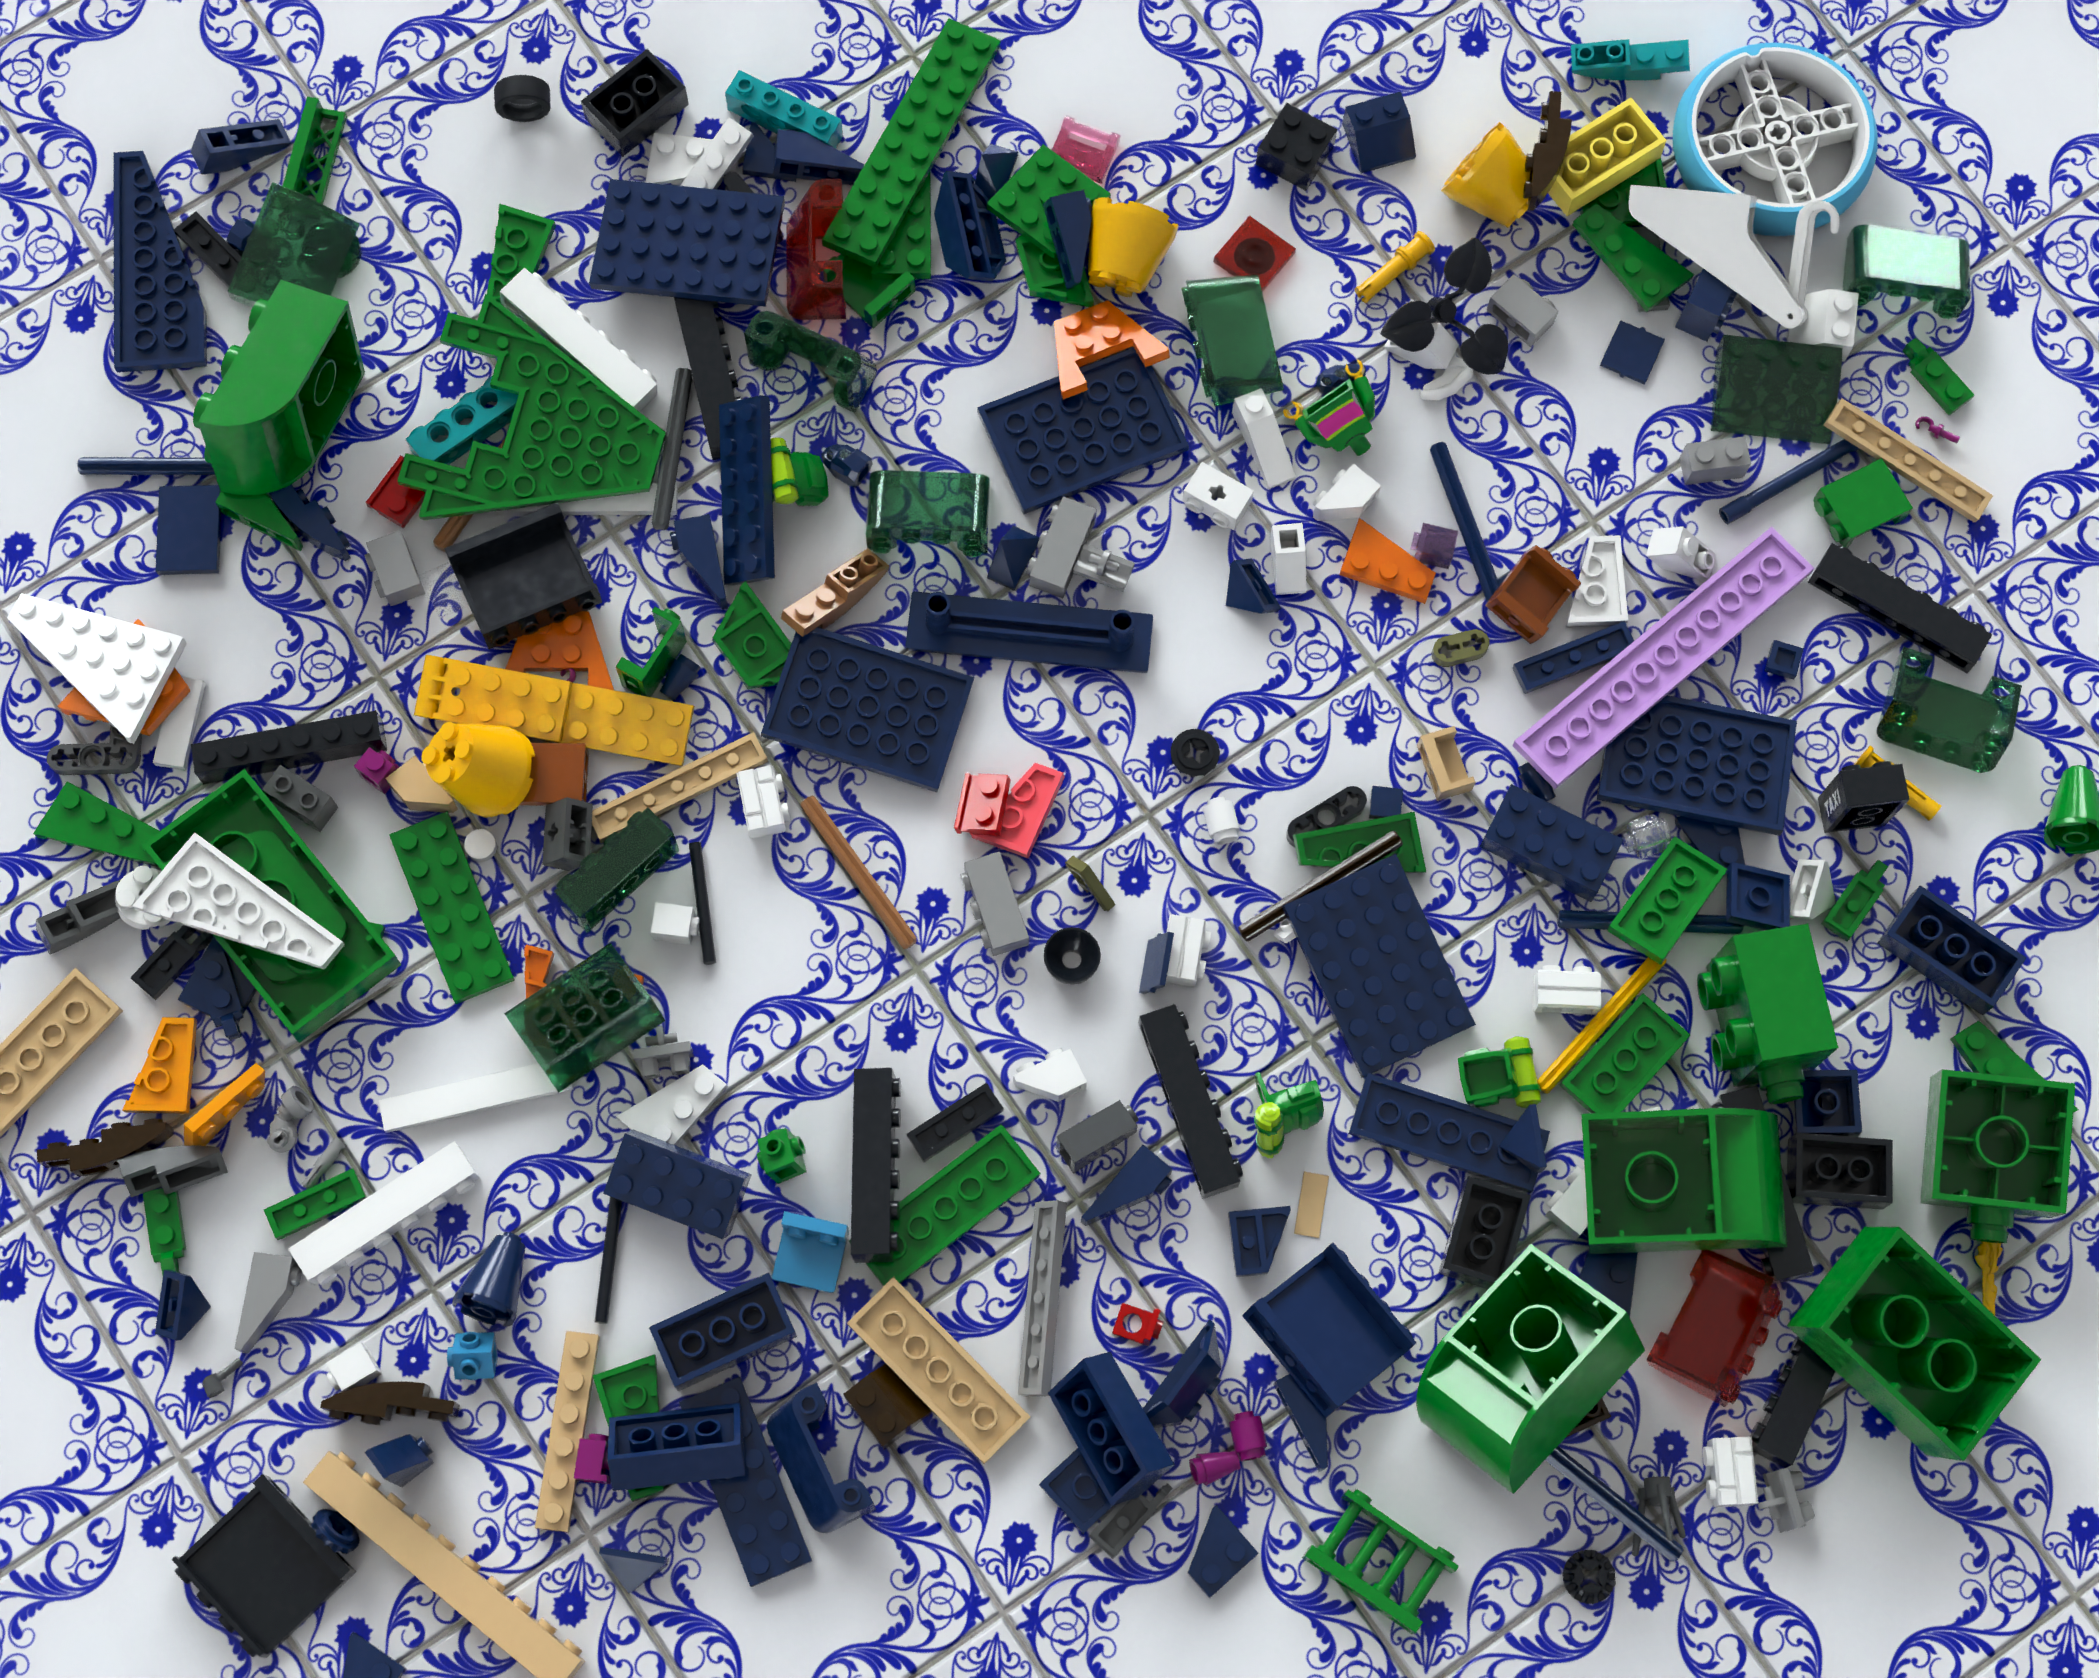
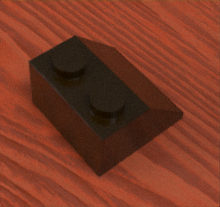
M886 1364L868 1374L843 1394L846 1401L884 1450L932 1413L923 1401Z

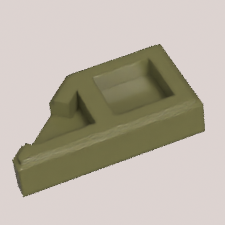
M1072 856L1065 862L1066 867L1077 883L1087 893H1092L1104 911H1109L1116 905L1088 864L1075 856Z

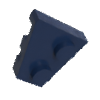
M1682 816L1676 817L1675 825L1678 829L1681 828L1691 841L1690 845L1725 868L1731 862L1745 865L1738 827Z
M1290 1206L1232 1211L1228 1213L1235 1277L1268 1274L1291 1211Z
M1217 1505L1211 1510L1187 1573L1208 1598H1211L1259 1554Z
M352 1632L349 1638L343 1678L402 1677L407 1669L357 1633Z

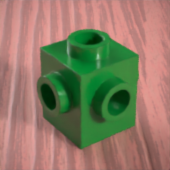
M787 1128L773 1130L767 1136L757 1140L760 1152L757 1153L758 1162L761 1168L765 1170V1173L776 1183H782L807 1172L803 1159V1154L806 1153L804 1143L799 1136L793 1135Z

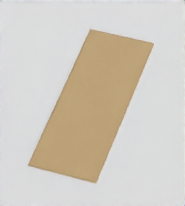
M1304 1171L1294 1234L1319 1238L1329 1176Z

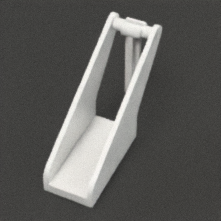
M1641 185L1630 186L1629 211L1638 222L1782 326L1795 328L1806 321L1808 311L1804 306L1815 220L1819 212L1825 211L1829 213L1831 232L1833 234L1838 233L1840 225L1839 214L1832 204L1823 200L1811 201L1799 211L1796 220L1789 280L1787 282L1754 235L1753 223L1757 196Z

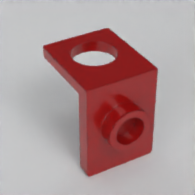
M1122 1303L1112 1334L1149 1346L1151 1338L1158 1340L1164 1322L1158 1319L1160 1310L1154 1308L1153 1313ZM1129 1314L1139 1316L1142 1321L1140 1330L1135 1333H1130L1123 1327V1320Z

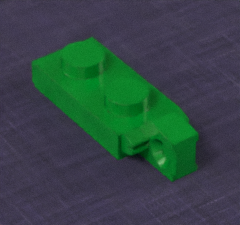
M1917 338L1906 344L1902 352L1911 360L1908 363L1912 369L1910 373L1948 415L1954 413L1974 397L1973 392L1931 347L1926 349Z
M1877 860L1868 873L1863 869L1857 872L1821 924L1845 941H1848L1883 892L1885 885L1879 880L1888 866Z
M163 1188L143 1193L153 1260L155 1263L160 1262L162 1275L164 1270L180 1273L178 1258L184 1257L186 1244L178 1191L165 1195Z

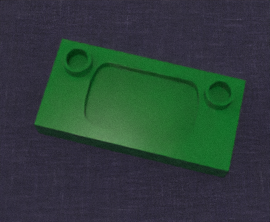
M245 769L142 844V847L158 867L163 870L189 838L196 833L344 943V947L323 970L212 934L299 1043L401 966L396 955Z

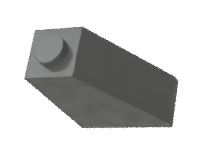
M1119 1100L1057 1136L1056 1149L1073 1174H1075L1135 1134L1138 1128L1136 1122L1139 1119L1130 1105L1124 1107Z

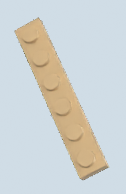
M1843 398L1837 402L1823 425L1876 460L1882 458L1887 467L1974 523L1980 519L1993 497L1986 490Z
M752 732L592 810V826L600 842L603 843L736 778V773L739 771L754 769L767 763V756L755 733Z
M566 1331L536 1516V1529L567 1533L570 1530L577 1480L574 1479L579 1439H584L600 1336L596 1334Z

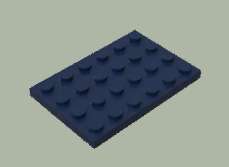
M610 179L589 285L591 289L766 307L785 206L784 196Z
M1134 347L1080 367L1079 369L1087 381L1088 390L1063 400L1061 396L1059 376L977 407V413L1023 515L1060 501L1062 497H1070L1189 450V444L1152 365L1145 367Z
M819 627L803 637L795 632L761 731V737L938 792L974 677Z
M1667 695L1604 748L1596 800L1780 836L1784 828L1797 721Z
M1396 854L1282 906L1361 1078L1366 1077L1367 1073L1372 1074L1476 1025Z

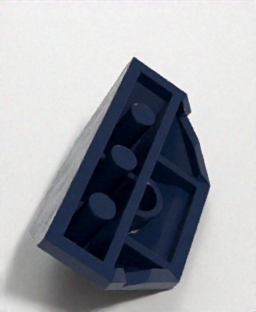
M946 171L943 174L934 212L945 266L967 279L992 282L1006 262L997 217L987 210V202L989 200L984 192L975 184V179L971 174Z
M1210 1319L1143 1407L1154 1428L1181 1425L1185 1418L1191 1422L1202 1407L1198 1403L1199 1399L1205 1392L1211 1395L1221 1382V1379L1217 1377L1221 1371L1215 1323Z

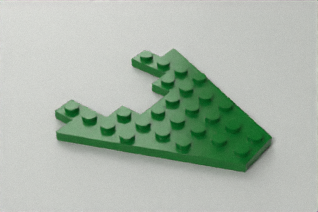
M485 294L478 320L448 312L440 338L441 344L497 359L490 383L491 388L516 394L518 398L503 449L473 441L465 469L405 454L397 482L398 485L426 492L419 513L421 520L650 492L666 437L664 430L490 295Z

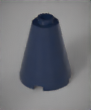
M504 1232L503 1235H496L455 1293L452 1300L454 1307L459 1303L462 1305L461 1313L486 1324L495 1325L496 1320L505 1321L503 1327L513 1325L517 1313L526 1248L521 1242V1237L510 1232Z

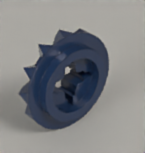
M321 1509L313 1516L311 1527L317 1532L316 1537L322 1539L324 1546L328 1545L334 1552L340 1551L346 1555L357 1548L360 1543L358 1532L355 1526L339 1512Z

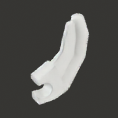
M1454 353L1443 375L1423 386V390L1420 391L1421 399L1439 401L1456 394L1472 378L1473 369L1469 368L1463 359L1458 358Z

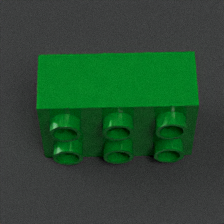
M1864 1227L1787 1324L1799 1338L1924 1454L1952 1460L1964 1461L2041 1361L2040 1357L1900 1227Z

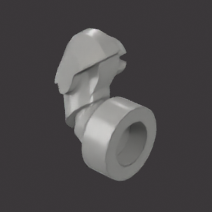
M292 1086L282 1094V1104L277 1109L279 1113L274 1114V1120L270 1123V1135L267 1143L270 1148L279 1153L291 1150L297 1143L299 1135L292 1119H303L314 1109L310 1097L297 1086Z

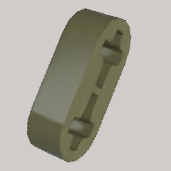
M1478 629L1442 637L1433 646L1431 652L1432 659L1441 667H1451L1478 660L1486 654L1490 644L1489 638L1486 633ZM1471 639H1475L1476 643H1482L1479 650H1475L1474 646L1466 648L1464 646H1468ZM1442 646H1446L1447 650L1457 649L1452 651L1450 658H1446L1445 654H1439Z

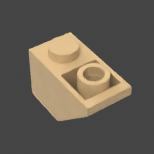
M413 756L385 778L409 810L448 811V813H454L458 810L453 801L454 798L431 779L427 772L426 764L421 763L416 756Z

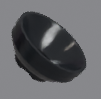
M1069 927L1057 931L1049 938L1044 948L1043 957L1045 966L1053 978L1059 982L1073 985L1085 982L1094 975L1100 964L1101 952L1098 942L1093 935L1086 930ZM1068 952H1075L1081 957V963L1076 968H1068L1063 964V956Z

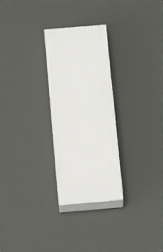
M182 677L188 685L190 692L162 722L153 764L160 767L186 770L206 683L203 680Z

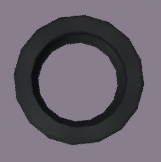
M512 75L501 79L494 87L496 113L503 118L518 122L542 119L551 110L549 85L543 79L529 75Z

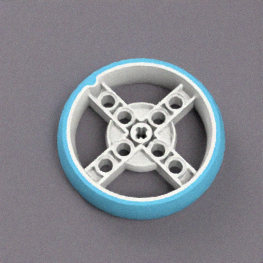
M1773 42L1748 45L1728 52L1711 62L1693 79L1679 102L1673 125L1674 156L1680 175L1688 190L1746 195L1732 187L1716 173V171L1741 166L1747 173L1758 179L1771 181L1778 203L1757 199L1753 223L1754 234L1765 236L1795 235L1799 211L1811 201L1823 200L1829 202L1836 208L1840 216L1856 201L1865 189L1875 165L1878 148V135L1874 114L1865 93L1855 79L1844 68L1823 54L1802 46ZM1772 77L1799 83L1816 92L1832 107L1809 112L1796 101L1779 97ZM1735 81L1745 109L1735 120L1732 131L1698 138L1697 118L1703 103L1713 92ZM1762 112H1766L1770 116L1764 115ZM1826 124L1832 125L1834 128H1830ZM1798 131H1803V132H1805L1807 135L1801 134V133L1798 132ZM1850 140L1852 161L1846 177L1833 191L1815 198L1805 169L1813 161L1818 147ZM1743 144H1749L1752 148L1745 147ZM1715 150H1720L1724 154H1719ZM1779 162L1785 163L1789 167L1782 166ZM1789 188L1795 189L1797 193L1792 192ZM1821 211L1817 214L1814 229L1831 222L1829 213Z

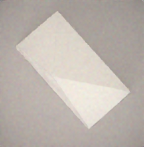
M1799 859L1790 888V918L1812 920L1836 903L1829 864L1825 860Z

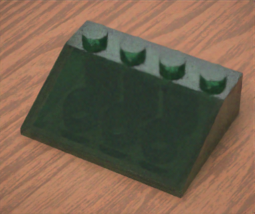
M272 182L229 286L228 294L230 298L253 308L256 301L261 298L269 301L280 280L331 296L360 223L299 192Z
M1723 335L1716 349L1711 431L1830 444L1832 431L1823 425L1837 404L1841 378L1842 348Z
M611 943L504 1013L558 1093L665 1021L651 996Z

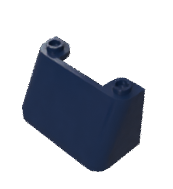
M816 1382L800 1390L776 1410L767 1421V1431L809 1523L819 1533H829L877 1509L867 1488L859 1480L847 1479L836 1485L834 1484L811 1432L820 1428L818 1420L823 1415L825 1407L828 1406Z

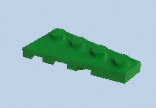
M1595 204L1573 221V227L1646 312L1669 297L1694 276L1692 272L1598 204Z
M68 781L33 833L38 838L60 841L62 844L76 845L95 852L108 853L123 859L158 867L142 847V844L157 834L159 830Z
M1415 812L1293 835L1299 865L1335 867L1387 833L1395 831L1401 838L1403 845L1379 861L1396 854L1404 872L1426 873Z
M1980 1021L1975 1022L1950 1039L1973 1073L2045 1080ZM2074 1106V1111H2073V1113L2076 1112L2077 1110H2079V1109H2078L2077 1107H2075V1106Z
M655 1354L593 1375L608 1427L609 1418L660 1412ZM664 1486L635 1488L628 1491L631 1501L634 1502L663 1492Z

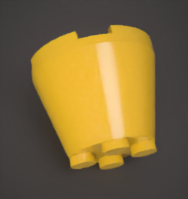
M1498 122L1482 138L1483 141L1458 165L1444 183L1445 186L1441 191L1448 198L1508 228L1528 210V199L1523 198L1525 180H1530V172H1525V153L1510 131L1502 123Z
M1109 197L1097 198L1093 201L1091 211L1092 220L1089 232L1088 275L1090 277L1088 282L1097 287L1103 288L1106 285L1115 288V293L1124 297H1132L1133 292L1142 293L1172 245L1179 225L1169 223V215L1141 203L1129 201L1128 204L1122 202L1112 204V199Z
M446 722L434 735L429 746L422 752V762L426 764V769L431 779L468 811L484 818L500 814L507 815L524 800L533 782V779L529 778L532 764L531 758L535 757L533 746L524 734L510 727Z

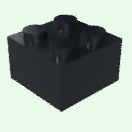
M1286 103L1258 147L1256 165L1307 191L1333 149L1338 129Z

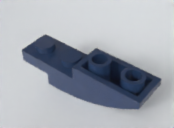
M292 484L269 493L283 517L307 541L322 551L344 561L351 558L346 550L351 545L342 530L337 533L335 532L331 524L336 521L327 506L321 509L316 499L309 502L303 490L299 489L296 491Z

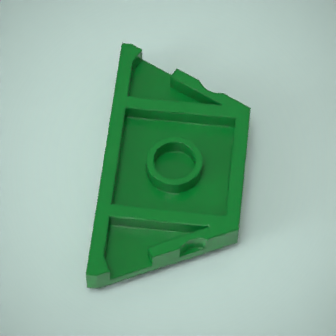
M1022 235L1015 239V246L1030 296L1084 307L1094 306L1093 296L1084 267L1081 282L1073 289L1067 290L1058 257L1053 259Z
M745 581L741 584L736 597L712 637V641L747 689L778 685L791 642Z

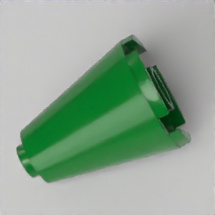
M2074 765L2062 773L2044 828V841L2055 850L2056 845L2065 847V853L2086 854L2099 850V792L2094 773L2085 766Z

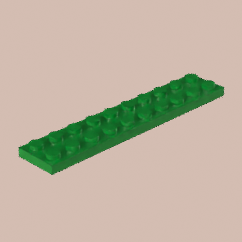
M948 18L822 238V246L876 269L998 52L1001 43L1000 39Z

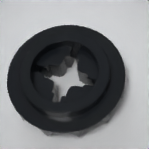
M1190 729L1180 733L1174 739L1170 751L1172 764L1176 766L1180 773L1187 774L1192 778L1201 775L1205 776L1212 769H1215L1220 756L1219 746L1215 738L1208 732L1200 729ZM1189 743H1191L1196 751L1204 750L1200 754V764L1194 757H1186L1190 754Z
M1582 1550L1573 1554L1567 1560L1563 1569L1564 1586L1568 1593L1577 1601L1586 1604L1598 1603L1610 1596L1616 1584L1615 1569L1608 1557L1596 1550ZM1579 1566L1588 1571L1599 1567L1595 1578L1600 1587L1592 1582L1580 1587L1585 1575Z

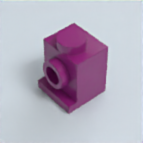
M369 747L354 765V768L362 779L385 795L391 788L385 778L397 770L399 766L383 750L377 753Z
M589 1434L588 1439H579L574 1479L610 1485L611 1478L605 1475L606 1470H609L607 1461L608 1436Z

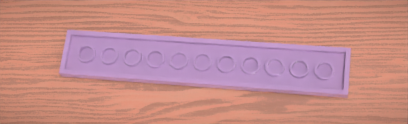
M1770 527L1517 738L1512 746L1554 789L1558 788L1813 572L1814 567L1773 527Z

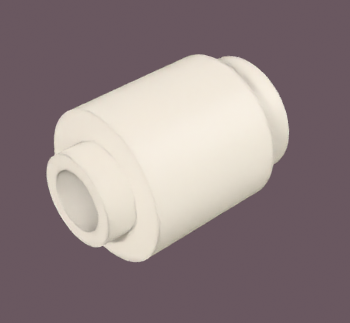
M1225 797L1209 800L1207 802L1208 805L1203 808V813L1210 838L1214 839L1216 845H1224L1236 841L1239 838L1238 832L1240 828L1233 802L1226 800Z

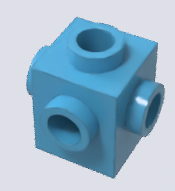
M495 1332L456 1333L453 1347H448L447 1350L448 1367H453L455 1380L492 1379L495 1377L498 1361Z

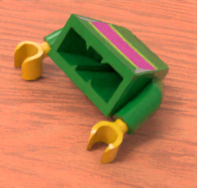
M1357 359L1360 365L1357 373H1351L1348 365L1346 364L1345 366L1347 374L1355 379L1353 382L1349 378L1305 409L1299 402L1292 401L1297 408L1295 415L1292 416L1287 409L1283 410V414L1286 418L1296 421L1295 426L1308 442L1326 449L1332 447L1337 452L1350 446L1354 453L1359 456L1367 452L1371 447V444L1364 435L1373 429L1370 421L1375 417V395L1367 377L1363 376L1365 371L1364 365Z

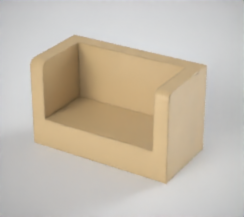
M1455 726L1422 735L1417 743L1418 751L1437 801L1472 791L1476 783L1474 777L1468 778L1454 740L1457 733Z

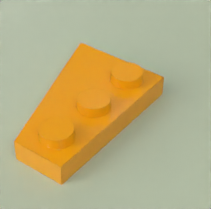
M162 1017L148 1049V1057L141 1073L138 1072L134 1082L135 1087L129 1100H126L122 1111L125 1113L189 1114L197 1020L195 1018Z
M255 1063L185 1122L184 1146H206L250 1099H254L262 1092L265 1087V1070Z

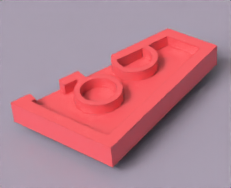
M1034 763L1013 786L1011 793L1007 797L1000 836L971 834L972 838L1029 858L1065 778L1064 773Z

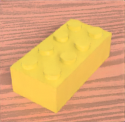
M1632 97L1570 135L1562 166L1548 194L1563 213L1569 216L1660 159L1667 140Z

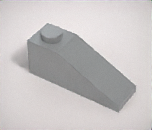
M254 1252L235 1344L237 1351L249 1354L292 1296L294 1286L299 1285L302 1270L293 1257Z

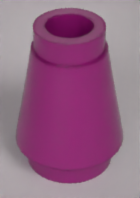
M1235 1450L1230 1452L1196 1454V1458L1190 1459L1189 1466L1196 1485L1204 1484L1207 1486L1239 1470L1240 1461Z

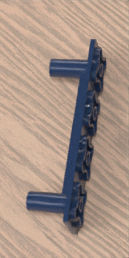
M914 591L911 594L906 649L909 651L1147 673L1153 615L1129 612L1127 610L1114 611L947 595L942 592L927 593Z

